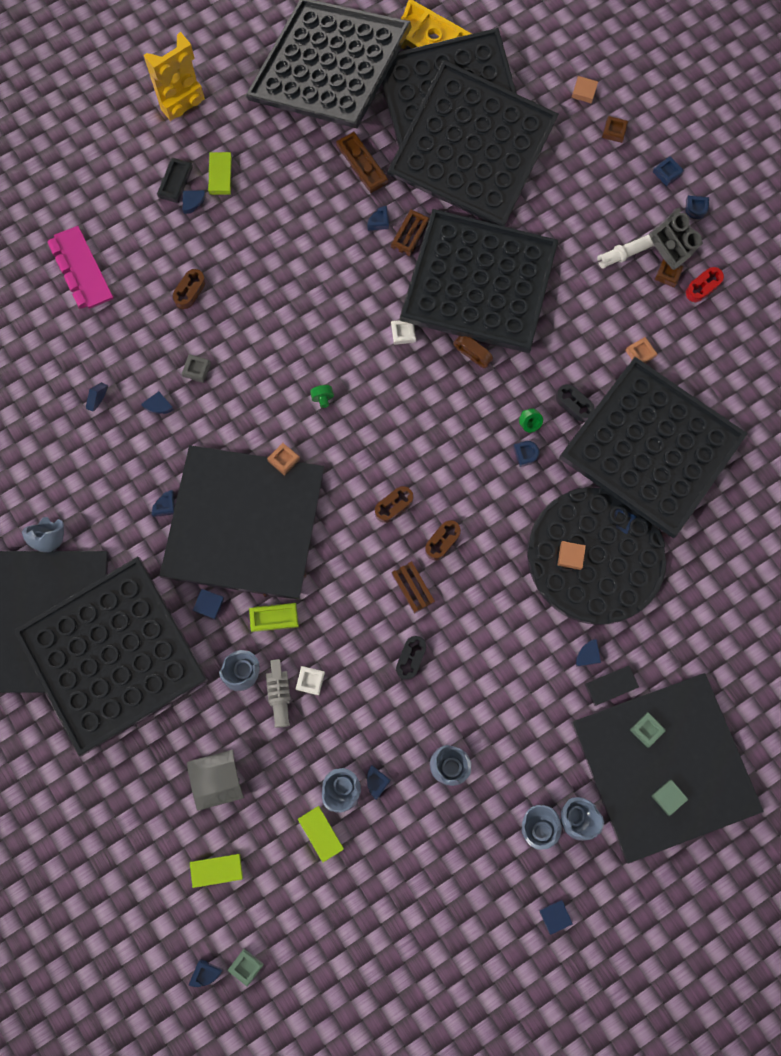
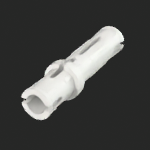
M648 234L623 246H615L613 250L598 255L597 260L602 259L598 263L604 269L616 262L622 263L626 261V258L651 248L654 244Z

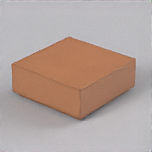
M578 76L571 98L592 103L598 81Z
M646 337L628 346L625 350L631 359L636 357L645 364L658 355Z
M282 443L267 460L285 476L300 460V456Z
M562 541L558 566L581 570L583 568L586 545Z

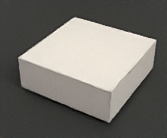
M399 320L391 321L394 345L416 342L414 324Z
M301 666L296 690L319 696L325 672Z

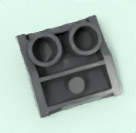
M680 208L674 209L664 221L649 233L654 246L673 270L691 257L703 244L701 235L690 227L689 217L685 213H680Z
M233 749L187 762L197 811L244 798V793H242L239 784L240 778L237 775L238 769L235 764Z

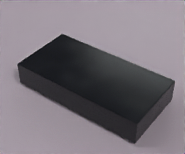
M171 158L157 192L158 198L179 203L193 168L192 163Z
M626 666L586 683L585 687L594 706H597L637 689L639 685L630 666Z

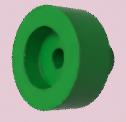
M320 385L310 390L312 401L319 402L321 408L328 407V400L334 397L333 388L330 385Z
M527 409L521 413L519 424L526 432L532 433L542 426L543 416L536 409Z

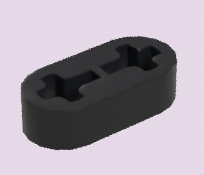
M569 384L562 385L557 391L556 401L576 420L585 422L595 410L594 404L574 386ZM563 393H571L570 398H562ZM587 407V413L581 414L579 412L580 408Z
M411 636L404 645L396 666V673L402 680H411L417 674L426 651V642L420 636ZM415 641L420 642L419 647L422 650H417L415 656L412 657L410 656L412 648L409 644H414ZM409 659L412 660L410 668L413 670V673L408 672L406 676L402 674L403 670L400 669V666H405Z

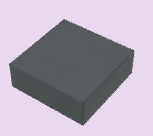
M189 354L182 371V376L204 383L211 361Z

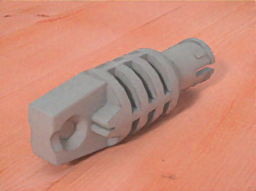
M280 659L271 660V673L266 674L268 701L270 706H273L275 728L290 726L287 704H290L287 671L281 672Z

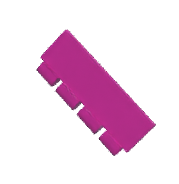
M79 226L54 235V238L48 240L47 243L53 256H56L55 260L62 274H65V281L70 291L73 292L72 295L78 308L82 309L88 306L90 309L114 299Z

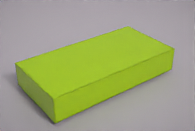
M209 152V195H231V152Z
M296 603L249 608L251 632L299 627Z
M319 806L298 818L300 825L322 863L344 850Z
M240 854L190 862L192 888L243 880Z

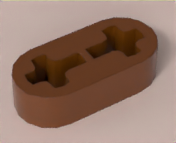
M191 269L187 271L174 290L173 300L178 308H190L205 287L206 281L200 270ZM198 277L199 282L195 281L192 284L191 279H196ZM187 295V300L183 299L180 301L179 296L184 297Z
M458 336L453 342L457 350L482 368H486L493 360L492 354L470 337Z
M400 486L379 501L375 507L377 520L388 523L409 508L413 502L412 490L408 487ZM399 493L402 495L408 494L407 502L401 500L399 503H395L399 499ZM391 505L393 506L389 510V516L385 514L380 515L381 507L387 509Z
M452 520L445 521L428 540L425 546V553L429 559L440 560L458 540L461 529L457 522ZM445 528H455V536L449 535L445 540L443 538L446 534ZM439 542H442L439 549L441 553L435 552L432 554L430 546H436Z

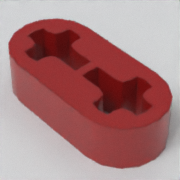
M710 267L695 278L685 292L688 300L695 303L700 302L715 291L724 279L722 270ZM715 276L717 278L710 283L707 282L709 277ZM699 287H702L700 293H693V290H697Z

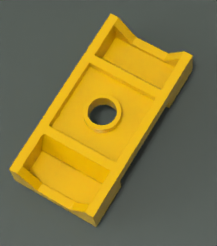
M408 0L404 14L400 18L410 21L412 26L401 46L403 49L407 46L416 48L472 34L414 0ZM437 34L439 37L431 39L429 35Z
M182 32L177 34V47L161 57L150 53L144 54L160 109L170 121L182 116L184 112L199 105L205 99L202 86L196 79L192 60L195 58L191 43Z

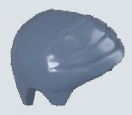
M43 517L39 524L25 527L22 535L25 542L31 548L40 552H52L59 548L63 542L64 523L60 519L53 523L48 517Z
M235 651L224 659L223 666L219 671L220 678L231 690H247L258 679L260 671L259 661L250 651Z
M444 745L438 748L431 756L430 770L437 781L450 786L459 785L469 777L471 761L467 753L462 749Z
M340 768L332 770L325 776L322 787V801L328 810L341 813L350 810L358 803L361 785L353 772Z
M575 797L569 799L562 807L561 823L565 832L570 837L585 841L597 837L602 832L604 827L603 816L591 801Z
M535 805L528 809L522 821V834L529 845L538 850L549 849L561 837L562 823L554 809L546 805Z

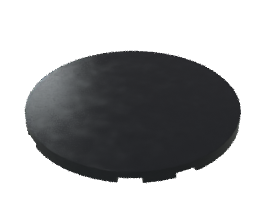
M578 488L554 499L536 519L527 545L529 571L542 597L564 616L586 624H614L636 615L655 598L663 583L666 572L665 543L660 529L602 488ZM615 510H621L623 513L618 512L616 518L614 519ZM628 513L636 515L637 518L633 519L630 522L629 531L627 534L616 529V525L620 526L623 529H626L631 519L630 517H628ZM562 541L586 545L583 568L581 570L558 566Z

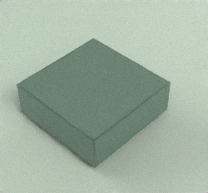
M646 713L630 729L647 748L666 731L649 713Z
M669 780L652 795L668 816L688 800L672 780Z
M244 948L227 971L248 987L264 964Z

